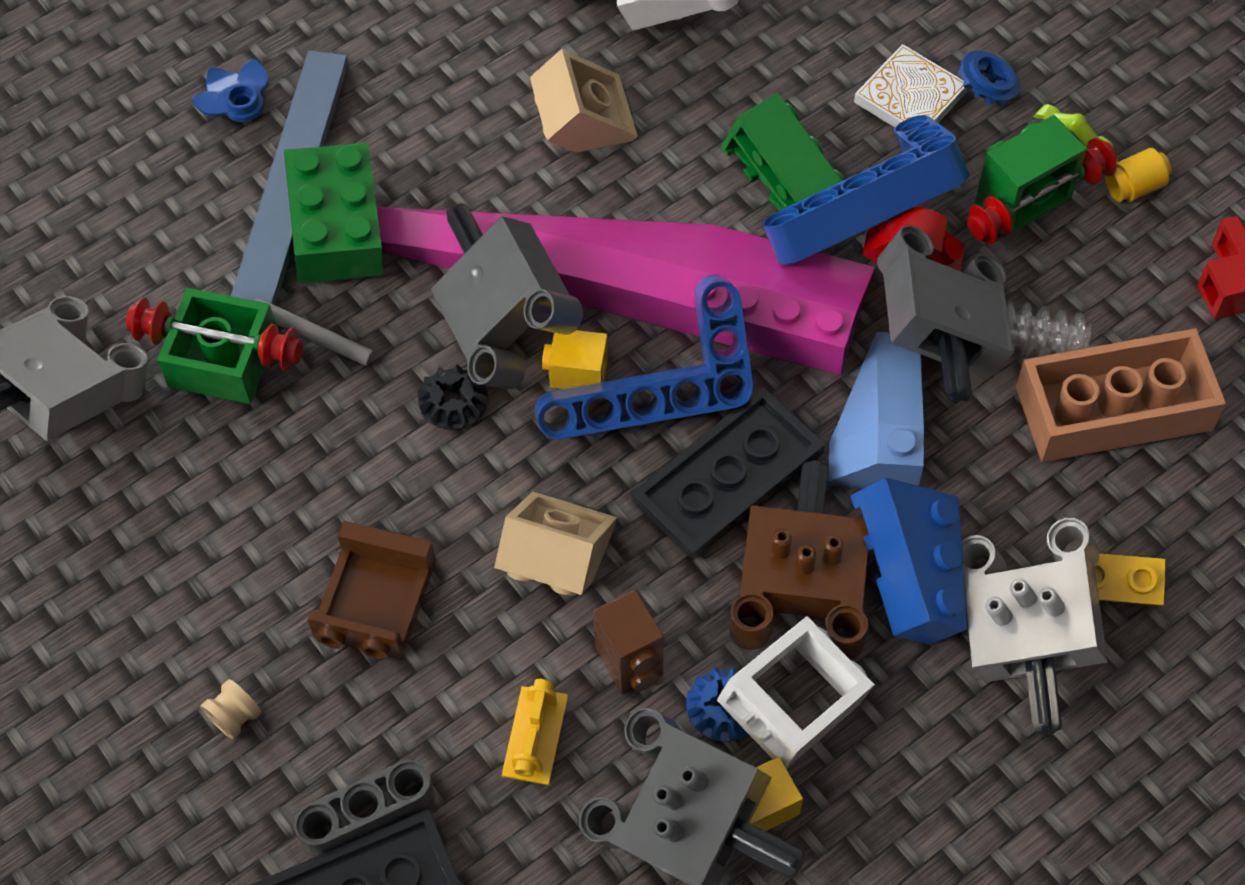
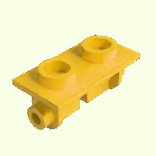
M1099 553V560L1095 566L1099 601L1164 606L1165 559Z
M536 679L534 686L521 687L502 777L549 785L568 700V694L552 690V682Z

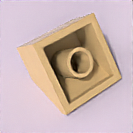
M561 49L530 77L535 95L534 100L538 106L543 124V133L547 141L577 153L632 142L638 137L619 74Z
M532 491L505 517L494 568L506 571L509 577L518 581L529 582L535 580L551 585V589L559 594L582 595L594 581L616 525L617 517Z

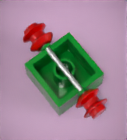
M1055 114L1040 123H1030L1020 134L1006 142L1004 140L996 142L985 154V161L975 199L977 205H973L969 209L967 225L971 234L977 240L993 244L997 240V232L1006 237L1071 200L1077 179H1083L1091 185H1096L1101 181L1102 175H1114L1118 161L1114 147L1110 143L1095 137L1089 140L1086 148Z
M186 288L175 317H172L166 302H159L154 309L151 308L150 301L147 298H141L136 305L133 304L129 308L126 317V327L131 331V336L135 341L142 340L145 334L150 335V340L154 345L160 344L165 339L157 362L169 388L246 404L252 403L265 367L268 368L276 360L280 361L283 371H288L292 364L299 363L303 351V340L298 338L295 328H290L285 335L279 334L270 304L192 288Z

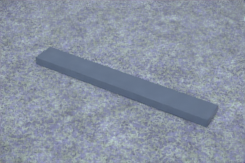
M308 50L231 293L232 297L252 301L258 297L276 306L294 247L284 150L322 147L325 145L349 65L347 55Z

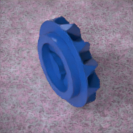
M977 50L966 54L960 62L961 67L958 74L964 79L963 87L971 89L975 93L974 98L980 96L984 98L988 105L995 102L1000 106H1004L1018 94L1020 88L1018 77L1002 58L986 51Z
M714 667L709 673L701 677L697 676L690 691L687 693L686 708L692 725L702 735L716 741H734L748 735L732 716L730 717L731 719H728L727 713H724L721 706L713 707L711 705L717 702L719 689L722 688L723 690L729 679L738 673L735 667L730 670H719Z

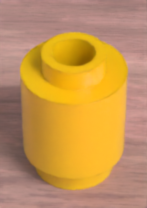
M1148 148L1117 162L1115 174L1105 176L1107 189L1117 202L1124 200L1132 202L1167 186L1169 175L1172 173L1171 164L1164 153H1158L1154 148Z

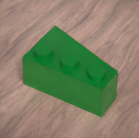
M778 92L738 116L720 147L727 157L735 153L747 166L743 173L751 182L759 178L771 191L768 194V200L779 211L845 180L844 176L838 170L833 169L823 156V150L818 140L808 135L800 124L794 107L790 103L784 102Z

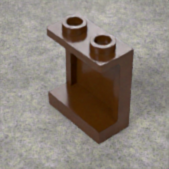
M344 520L338 534L342 549L318 612L311 611L307 620L312 634L318 642L331 648L340 649L343 645L361 649L365 655L375 659L385 660L388 656L402 659L436 563L432 541Z

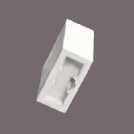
M806 616L731 677L717 701L772 759L780 757L787 769L856 709L875 684L867 677L859 664L851 661L832 642L828 633L823 628L817 627ZM794 648L842 696L803 731L755 682L758 677Z

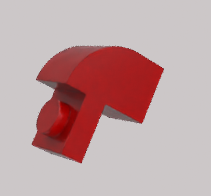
M913 207L868 228L863 255L877 264V257L903 226L911 225L924 231L932 240L934 249L927 259L960 271L965 244L946 231L948 217L928 208Z
M1238 216L1221 220L1212 241V246L1219 259L1207 261L1197 284L1214 320L1245 312V229Z

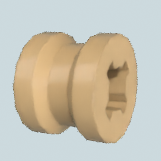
M228 679L221 685V693L215 699H207L200 705L202 711L213 724L232 740L241 733V726L247 720H255L262 713L255 701L231 679Z

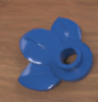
M256 59L249 60L241 68L238 75L210 67L206 78L207 91L194 96L192 101L201 113L209 116L227 115L230 119L238 122L253 120L260 115L264 108L261 94L268 85L267 73Z

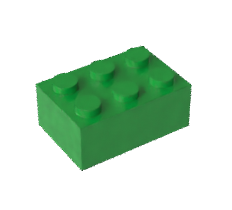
M368 143L284 150L298 284L383 276L382 245Z

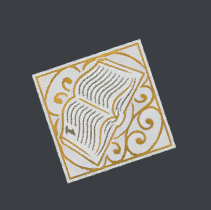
M902 44L855 93L854 103L893 127L917 115H927L939 123L967 93V88L963 87L964 81Z

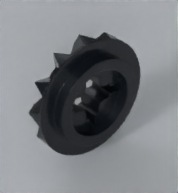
M458 364L454 369L446 370L439 366L434 375L424 377L423 386L417 391L418 405L423 417L432 425L447 430L461 429L473 424L483 415L488 403L486 386L474 383L470 379L468 371L462 369ZM457 388L460 389L461 399L459 401L452 398L445 402L443 391L454 392Z

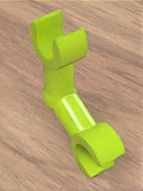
M1046 104L1033 116L1034 118L1045 120L1055 114L1070 131L1074 132L1086 148L1089 140L1095 137L1113 146L1105 137L1097 136L1087 123L1085 116L1080 113H1061L1053 105Z

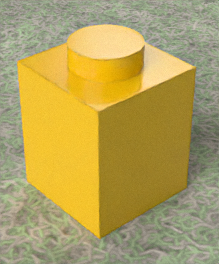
M579 330L569 335L554 333L552 344H545L542 356V370H549L550 387L565 389L604 382L608 361L607 334Z
M780 757L756 767L772 778L750 823L767 831L800 815L803 798Z

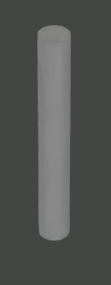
M258 297L255 298L254 301L270 304L277 326L286 330L295 328L299 336L365 366H368L374 350Z

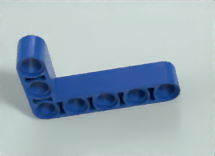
M917 115L908 118L894 128L902 153L770 215L764 220L763 227L778 263L787 265L803 260L963 184L969 178V173L955 135L927 115Z
M720 275L704 277L695 288L694 299L704 364L544 393L537 399L534 406V415L540 431L549 438L564 439L727 410L744 405L753 393V380L742 302L738 289ZM717 287L726 288L727 299L725 303L717 308L708 307L707 297L709 293ZM723 331H731L734 335L732 345L723 351L715 350L713 347L715 337ZM738 375L740 383L734 392H720L721 381L726 376ZM686 382L695 383L697 391L690 400L680 401L676 399V392L682 384ZM642 390L652 391L654 398L648 407L638 409L632 406L635 394ZM606 398L610 400V408L604 415L593 416L588 413V407L593 400ZM562 406L567 409V415L562 422L550 424L544 420V414L550 407Z

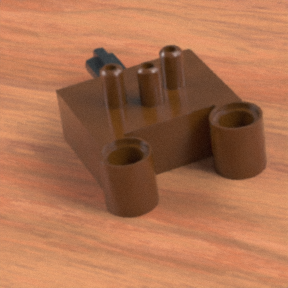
M819 460L805 462L801 467L797 511L753 505L750 507L740 596L732 604L729 627L730 637L740 648L756 650L763 647L769 641L773 612L826 618L824 630L828 633L832 642L850 660L857 658L863 650L868 630V619L863 612L868 551L863 537L869 535L864 518L824 514L828 467L820 463ZM747 616H753L762 623L756 627H749L740 620ZM838 628H848L852 630L856 636L852 638H842L838 636L834 630Z

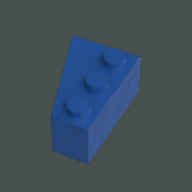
M887 477L852 494L851 499L854 509L861 508L869 535L863 537L867 551L874 550L882 575L876 581L893 636L933 644L967 630L959 497Z

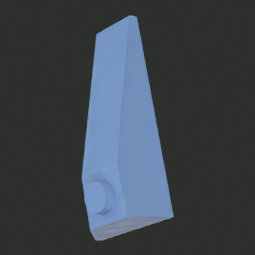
M876 332L829 442L827 486L866 488L885 477L919 486L924 466L921 354L891 344L890 333Z

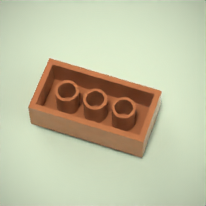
M1196 328L1024 359L1016 384V390L1041 463L1213 431L1226 406L1225 399Z

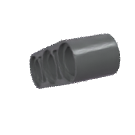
M401 761L309 803L299 811L294 823L295 833L302 847L309 856L314 858L426 809L430 810L434 804L435 792L429 771L418 761ZM419 782L423 784L420 792L414 796L407 797L399 794L402 786L406 783ZM371 802L378 805L376 811L369 817L359 818L354 816L356 809L363 803ZM322 823L332 825L330 832L324 838H309L311 830L316 825Z

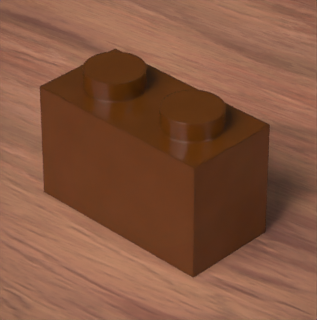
M634 590L593 610L595 648L620 693L624 694L632 689L636 692L643 691L654 685L659 680V676L663 674V635L637 591Z

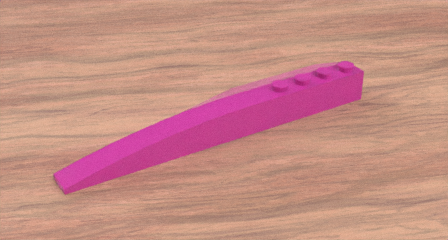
M377 207L382 251L450 269L464 255L447 221V210ZM471 212L482 234L501 216L530 223L569 295L576 297L581 305L700 337L694 299L695 288L704 277L720 275L730 281L739 291L748 351L841 375L875 269L873 266L820 252L798 262L783 265L778 263L769 239L713 224ZM717 287L709 293L707 297L708 307L717 308L725 303L727 299L726 288ZM723 331L715 337L714 341L731 346L734 335L731 331Z

